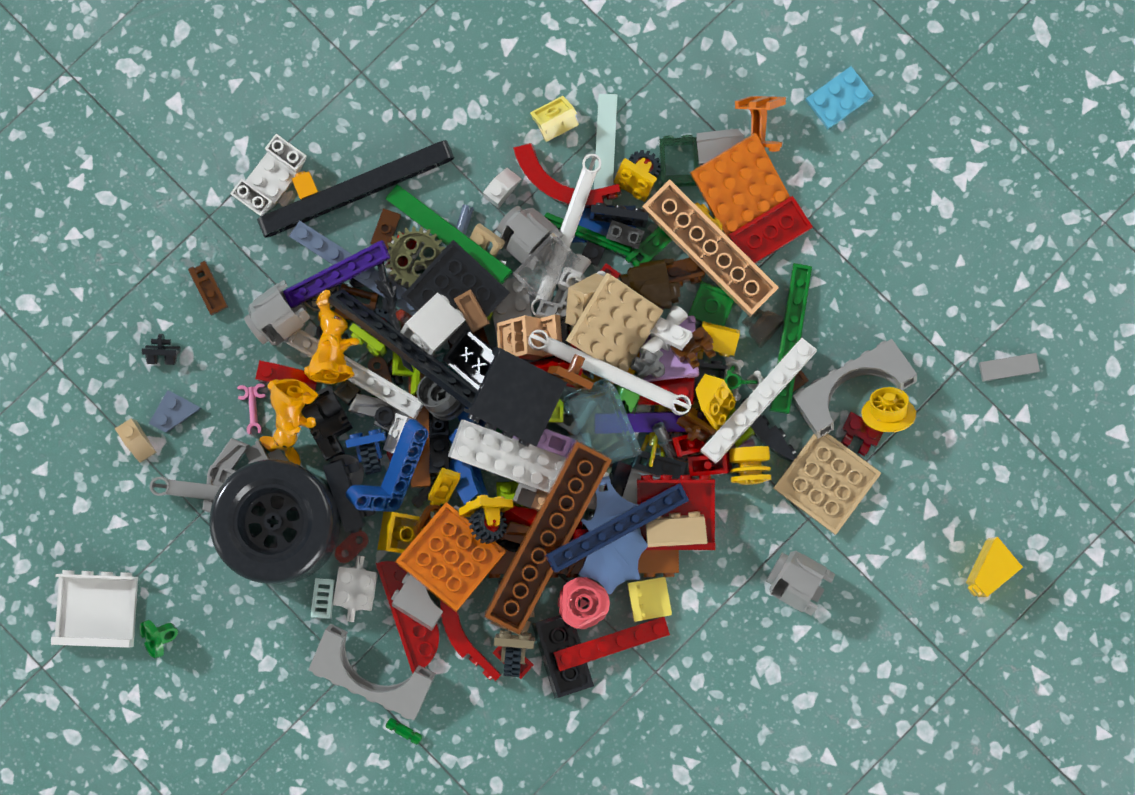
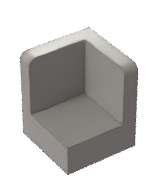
M259 440L245 451L249 460L248 464L270 459Z
M519 482L513 502L531 508L538 489Z

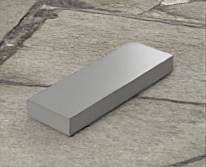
M1036 353L979 363L982 382L1040 372Z

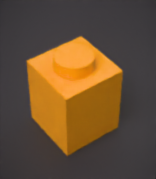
M309 171L299 172L294 178H291L300 200L318 193V189Z

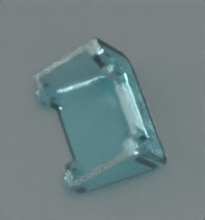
M601 379L593 384L591 390L580 389L563 397L565 412L567 415L571 414L575 419L584 444L611 457V463L642 454L620 396L610 381Z

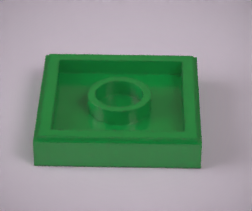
M701 281L688 316H695L696 321L701 323L704 321L725 326L734 301L722 289Z

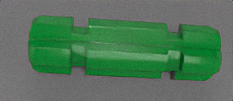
M390 718L386 723V728L389 730H394L396 734L407 740L410 739V742L416 745L420 743L422 739L421 734L414 733L412 729L401 723L398 724L393 718Z

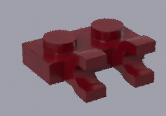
M850 412L841 429L846 432L841 443L848 447L853 440V436L863 441L857 453L865 456L871 445L874 447L878 445L884 432L869 427L862 417Z

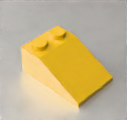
M383 511L377 550L403 553L416 538L414 527L420 517Z

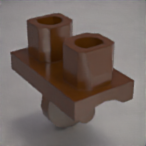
M691 407L689 412L678 418L676 424L688 432V440L693 441L697 438L705 442L709 436L715 434L716 429L711 426L707 418L704 417L702 420L698 418V410Z

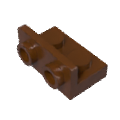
M690 257L674 261L673 265L666 266L669 282H679V287H683V284L691 282V284L699 283L705 277V272Z

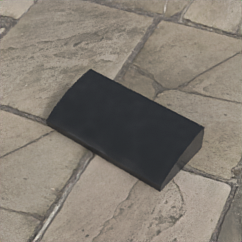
M560 615L532 623L554 699L594 687L587 663L559 671L553 652L581 644L577 629L568 625Z

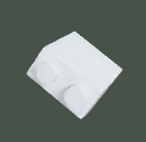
M437 292L405 323L401 333L433 356L462 326L465 319L458 309H454L450 305L449 300L445 296Z

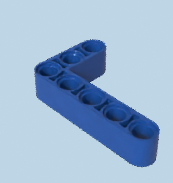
M416 419L407 421L401 432L381 487L353 485L346 491V498L358 510L387 512L398 510L402 505L428 438V430Z

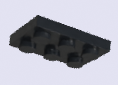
M596 203V205L591 206L590 220L609 223L613 220L625 225L646 228L649 213L640 208L627 210L624 206L616 205L613 208L607 207L605 203Z

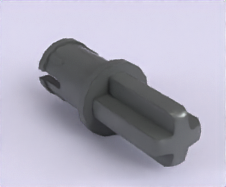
M663 422L656 423L652 429L659 440L658 444L663 447L667 457L672 459L677 456L672 436L668 434Z

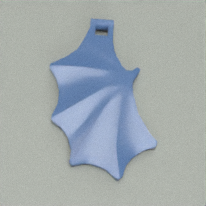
M609 476L602 478L595 491L596 507L590 520L581 519L588 532L638 505L622 498L611 485ZM607 485V490L599 491V486ZM640 528L586 556L579 575L598 581L609 595L612 594L618 585L626 580H639L638 560L642 552L648 547L641 535Z

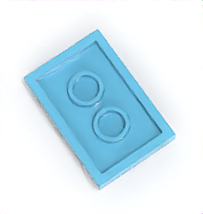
M850 66L808 96L805 101L828 130L873 98L874 95L852 66Z

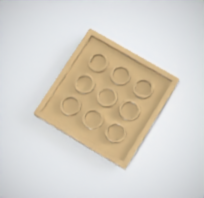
M606 273L566 341L591 357L627 372L632 359L639 353V349L645 343L651 333L650 330L654 328L663 310L611 274Z
M827 433L818 439L813 434L773 489L836 535L881 475V472Z

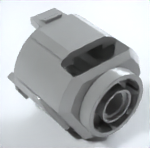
M520 206L511 209L497 227V231L501 233L500 238L505 241L503 248L525 267L528 266L530 269L535 267L538 259L546 264L553 251L549 247L554 239L557 240L563 236L558 228L534 208L523 210Z
M285 280L277 283L257 297L249 305V314L244 317L252 333L263 345L268 341L272 345H279L303 328L305 322L311 318L305 311L306 306L304 303L295 308H290L282 291L288 287Z
M792 551L789 555L782 552L766 582L771 584L769 589L771 595L796 610L812 616L818 606L810 600L819 601L824 592V589L819 584L822 579L831 583L835 574L825 566L798 551Z

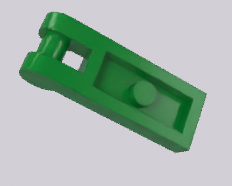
M658 227L640 244L639 249L635 248L625 260L634 267L639 266V263L650 262L673 240ZM638 254L644 258L641 262L636 258Z

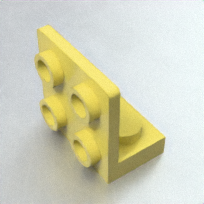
M665 577L627 583L634 622L672 615Z

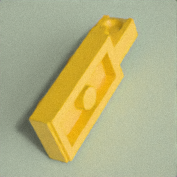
M442 468L429 493V504L440 506V504L448 503L460 480L461 473Z

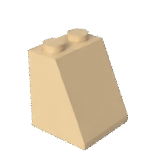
M595 273L568 287L565 323L572 326L576 325L604 276Z

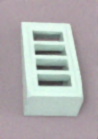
M315 578L311 617L332 618L335 580ZM319 584L330 585V588H319ZM319 592L329 593V596H318ZM318 600H327L328 604H318ZM317 608H327V612H317Z

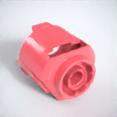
M579 577L569 581L560 591L558 598L559 614L568 625L574 628H591L603 620L609 611L610 601L605 588L587 577ZM582 597L587 598V599L589 600V602H586L585 600H583ZM589 605L588 608L582 609V607Z

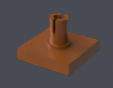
M574 354L568 370L560 366L549 367L548 373L581 390H591L594 382L578 375L585 358Z

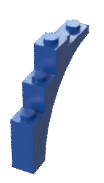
M465 411L457 417L460 422L461 420H466L485 427L486 424L481 419L479 422L468 418L469 413ZM458 428L448 437L451 443L454 441ZM456 459L450 460L449 470L461 473L460 480L455 488L464 505H466V502L477 499V496H489L480 468Z

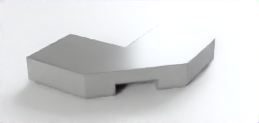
M568 289L565 290L560 304L541 300L535 317L543 318L556 314L560 315V320L566 318Z

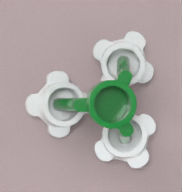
M731 356L726 358L728 370L724 372L727 375L725 383L736 401H739L741 395L738 389L742 384H747L754 391L764 378L761 376L760 371H755L747 380H742L740 370L744 366V362L742 360H735Z

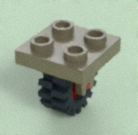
M501 630L500 633L495 635L494 646H502L501 662H504L503 676L519 677L521 664L525 663L526 649H534L535 637L527 632H521L520 635H511V631Z

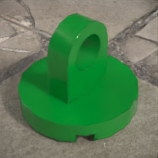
M146 620L140 624V635L146 639L144 646L149 655L153 658H159L164 655L163 644L172 641L178 635V629L173 623L156 627L152 621Z

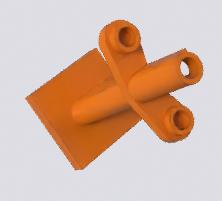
M749 96L735 101V109H749L751 112V135L757 134L764 149L767 147L771 152L780 151L782 142L765 141L767 111L786 105V97Z

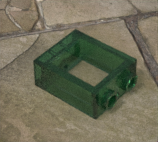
M668 135L659 139L661 187L669 179L677 187L697 186L691 174L666 175L665 146L692 145L693 170L698 168L697 137L683 135L681 138H674V136Z

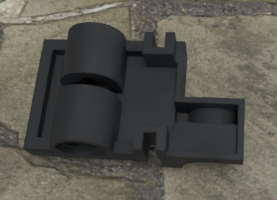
M330 385L318 391L316 399L310 404H305L301 411L306 419L309 417L315 418L316 426L309 428L326 461L345 454L337 437L353 429Z

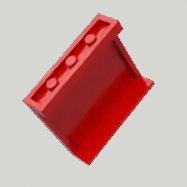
M641 475V478H637L638 505L681 483L689 501L663 514L661 517L669 516V513L688 515V512L698 511L700 514H704L707 544L647 547L645 550H715V478H711V475H699V478H692V475H680V478H672V475H660V478H653V475ZM645 524L640 527V531L642 537L647 543Z

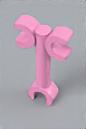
M262 383L257 384L255 387L247 388L243 385L237 387L238 390H245V395L238 396V399L249 400L250 424L247 426V433L249 435L252 434L251 430L255 426L258 428V433H262V427L258 424L256 397L260 399L266 398L265 394L258 393L260 388H265V385Z

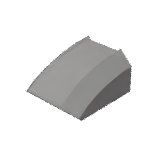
M739 129L697 133L699 166L744 140V135Z

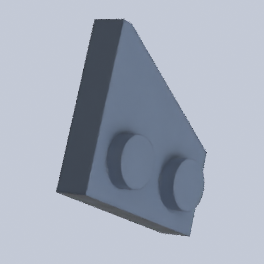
M167 390L149 424L168 433L176 425L187 420L192 414L199 412L201 408Z

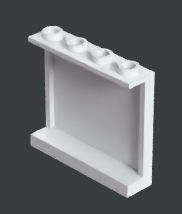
M62 570V574H56V577H59L55 637H51V645L134 647L138 577H132V573L120 572V576H113V572H101L100 576L94 575V571H82V575H74V571Z

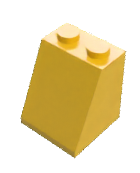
M998 537L988 538L966 581L969 586L967 589L974 597H988L1021 570L1023 566Z

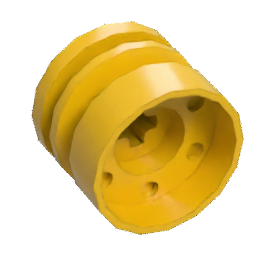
M768 446L739 447L728 450L729 462L738 464V467L731 469L730 473H739V476L730 478L731 483L753 485L772 480L771 475L762 474L764 471L771 470V467L762 466V462L770 460Z

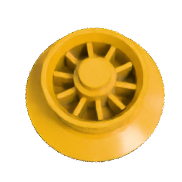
M884 387L875 390L871 394L870 400L862 407L861 415L863 421L869 427L889 433L902 431L910 427L916 419V410L909 402V397L904 391L894 387Z

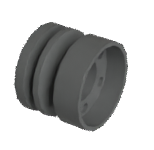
M425 376L421 379L417 387L418 400L436 419L449 421L458 417L466 407L428 377Z

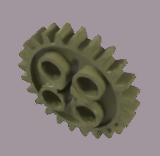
M413 226L412 232L405 228V234L398 231L399 238L392 236L394 244L388 243V246L391 248V250H388L391 258L387 260L390 264L386 268L393 269L389 273L390 276L396 274L395 281L397 282L401 279L402 286L408 282L410 287L419 277L415 273V268L417 266H424L427 269L445 249V247H439L442 240H435L437 234L430 236V229L423 233V227L416 231L415 226ZM409 240H414L417 246L415 249L410 250L406 247V243ZM424 242V246L419 253L421 260H416L411 272L408 273L407 270L413 262L411 255H416L420 244ZM429 248L434 251L433 257H424V251ZM406 257L408 259L407 266L400 267L398 265L399 258Z

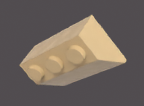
M698 511L688 512V515L669 513V516H660L646 524L648 547L707 544L704 514H700Z

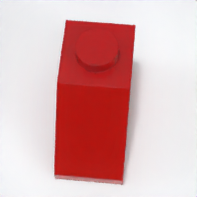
M729 451L716 464L703 453L688 457L689 472L692 476L726 474L732 469V463L729 462Z

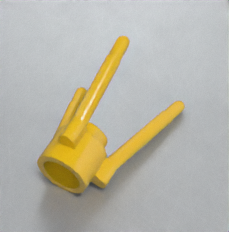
M650 432L649 435L645 436L644 443L640 449L644 451L648 442L649 446L652 447L650 467L653 466L656 449L660 448L655 432ZM661 446V456L665 457V451Z

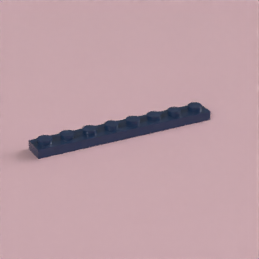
M678 483L545 556L553 572L557 573L686 503L689 499L681 483Z

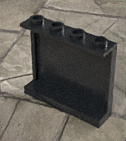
M494 347L491 354L495 356L469 409L464 408L463 411L469 413L468 418L479 422L480 419L485 421V426L494 431L496 428L503 430L501 434L510 439L513 436L519 438L518 443L529 447L530 444L537 447L567 382L501 348Z

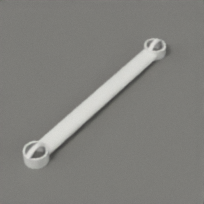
M588 154L583 159V168L560 229L563 236L556 240L537 296L531 303V311L534 315L536 314L533 311L535 302L539 300L551 302L595 176L601 169V159L596 154ZM592 157L589 169H587L585 167V161L586 159ZM597 159L599 165L595 170L592 171L595 161Z
M543 330L533 331L528 338L529 346L537 351L543 350L571 363L574 354L584 357L585 361L581 367L582 369L670 408L676 415H684L691 409V401L687 396L676 395L602 360L593 358L578 349L549 337ZM534 334H541L545 339ZM531 338L536 339L544 343L545 345L542 347H536L535 345H533ZM676 399H683L686 401V403ZM674 404H678L685 407L686 411H677L674 407Z

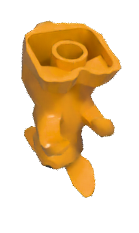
M330 290L323 291L317 298L316 304L320 309L318 321L323 333L309 366L304 368V374L309 379L325 384L339 383L354 376L353 369L346 365L344 352L351 345H359L358 338L342 339L343 333L348 328V322L330 309V303L328 302L331 296Z
M275 379L270 381L267 387L271 393V405L276 411L277 429L273 437L262 436L260 442L270 452L276 449L285 451L289 462L300 465L299 454L293 447L298 440L297 434L301 430L299 426L306 428L316 426L315 418L309 417L306 419L301 411L305 404H310L316 399L318 393L307 384L296 379Z

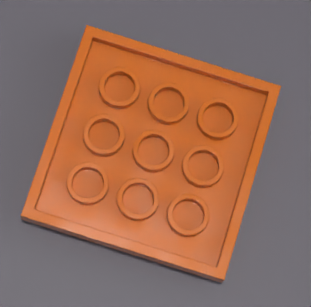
M756 133L690 172L713 216L722 223V232L728 238V235L790 197Z
M446 502L395 563L457 612L505 555L506 550L495 541L486 544L480 543L481 539L476 540V534L473 536L471 534L473 529H469L472 523H469V520L464 516H459V512Z

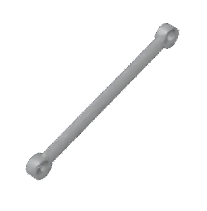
M163 476L156 477L150 482V490L157 496L173 495L205 500H214L221 487L218 485L170 480ZM161 479L164 480L166 484H158L155 482L156 480ZM154 487L166 488V491L157 493ZM273 496L271 498L272 507L280 509L285 499L280 496ZM258 502V503L255 505V506H262V507H264L261 502ZM292 507V508L290 509V510L298 511L296 507Z

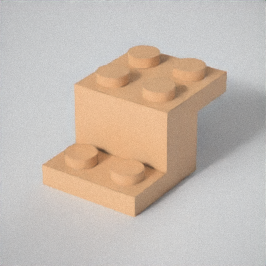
M554 314L543 318L524 315L496 323L498 348L521 359L535 361L554 356L543 350H534L529 346L528 338L535 330H543L549 337L562 342L560 315ZM534 334L545 339L541 334ZM531 338L533 345H535L536 347H542L545 345L544 343Z

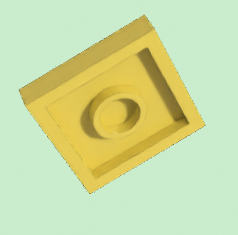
M564 96L530 112L532 119L537 123L546 142L579 125L575 116L577 114L575 108Z

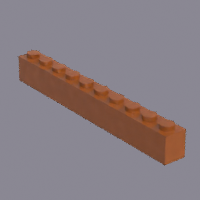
M644 550L638 560V572L644 573V577H655V573H663V577H675V573H679V550ZM506 551L505 555L490 571L489 578H500V574H505L516 552ZM586 557L577 561L570 575L566 576V578H578ZM561 570L557 573L553 572L550 578H558V574L564 573Z

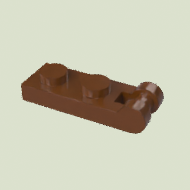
M203 261L199 266L189 268L188 271L210 315L212 316L228 308L207 262ZM204 272L205 276L199 278L198 274Z

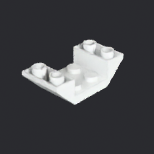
M277 134L265 147L266 155L246 181L241 179L230 193L259 216H263L277 205L293 184L291 178H294L301 171L307 157Z

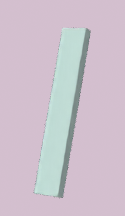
M599 94L596 155L601 159V169L595 176L594 189L613 185L617 94ZM596 159V161H595V169H596V168L598 167V165H599V162H598L597 159ZM604 198V203L607 206H612V200Z

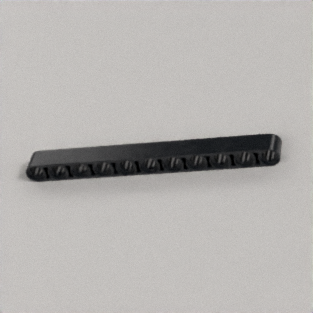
M443 140L259 217L257 222L264 238L272 237L295 227L299 220L303 223L444 165L455 157L448 141Z

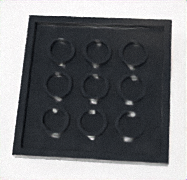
M452 240L401 297L416 311H419L438 292L449 300L450 305L454 309L459 310L454 298L471 289L484 314L488 317L510 292L455 240ZM466 320L448 339L452 345H454L465 329L471 331Z

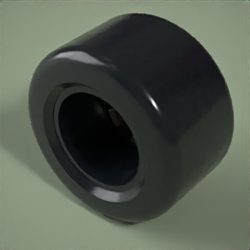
M278 459L256 461L243 466L230 475L215 495L209 518L211 539L222 561L241 577L266 584L294 583L318 571L332 555L338 542L341 525L335 500L327 484L319 476L304 467ZM273 496H280L285 499L280 509L272 507L271 498ZM258 502H261L266 509L262 516L252 513L253 507ZM292 507H296L300 518L297 521H289L286 516L287 511ZM275 518L278 520V524H275L273 527V524H270V520ZM252 523H260L262 527V532L256 537H253L250 533L249 525ZM286 528H292L297 531V535L291 542H287L283 536ZM268 535L276 536V548L264 546Z

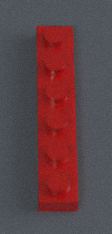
M660 617L553 652L559 671L669 636L670 633L665 617Z

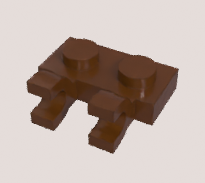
M703 327L692 332L693 337L683 350L672 345L670 346L671 351L680 362L687 360L693 369L700 365L696 360V353L703 350L709 359L716 355L712 345L714 343L713 339Z

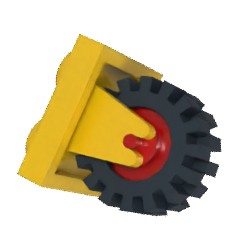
M640 150L639 153L636 151L634 155L631 154L629 160L624 158L613 183L619 184L621 189L626 190L636 199L646 202L661 172L662 165L659 163V158L655 159L656 155L654 153L649 155L650 151L644 153V150Z
M488 495L477 496V499L466 502V505L459 508V516L471 517L469 523H472V525L469 526V529H473V532H471L472 536L476 534V540L481 539L480 543L489 544L502 538L503 534L506 533V529H504L507 527V524L504 523L506 518H502L501 515L514 507L513 500L505 499L503 496L489 498Z

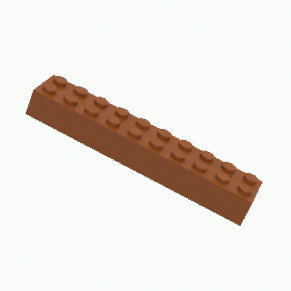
M577 439L575 440L486 609V618L519 635L521 634L553 573L545 555L570 541L612 461L611 457Z

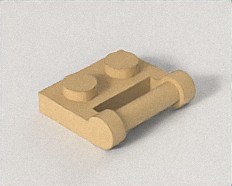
M480 223L475 226L470 236V239L484 250H487L490 242H492L493 247L490 254L495 258L505 244L502 238Z

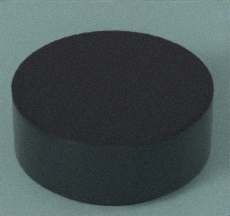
M380 407L375 413V420L380 426L387 427L392 424L395 414L389 407Z

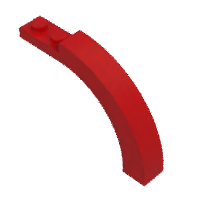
M440 600L441 610L443 611L441 616L442 622L454 649L462 658L469 653L471 655L469 660L476 667L480 665L484 669L482 673L489 680L493 678L496 681L502 674L469 641L462 628L459 611L455 612Z

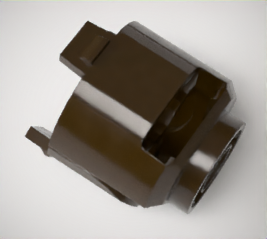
M673 258L639 263V266L630 267L626 274H620V281L662 310L671 309L672 304L679 302L678 297H681L679 282H669L666 266L674 264Z

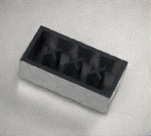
M465 329L442 360L478 390L495 355L491 354L493 351L491 346L476 334Z

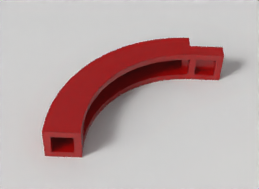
M529 143L513 147L516 159L528 179L548 197L569 205L575 189L560 184L544 171L539 163L533 144ZM619 184L590 190L584 208H591L596 203H604V198H607V200L618 198V195L622 194Z

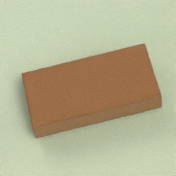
M471 289L454 298L472 333L490 324Z

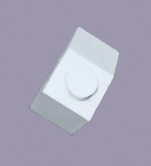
M506 168L484 190V198L499 209L522 179Z

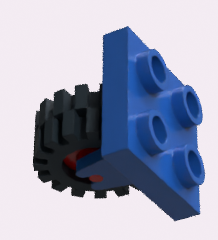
M381 428L368 431L369 435L363 436L362 432L349 435L350 439L345 440L347 448L356 446L359 463H363L366 475L382 471L380 458H383L380 441L387 439V431L382 432Z

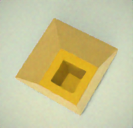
M704 374L695 390L702 412L717 432L725 423L727 416L735 407L737 401L724 379Z

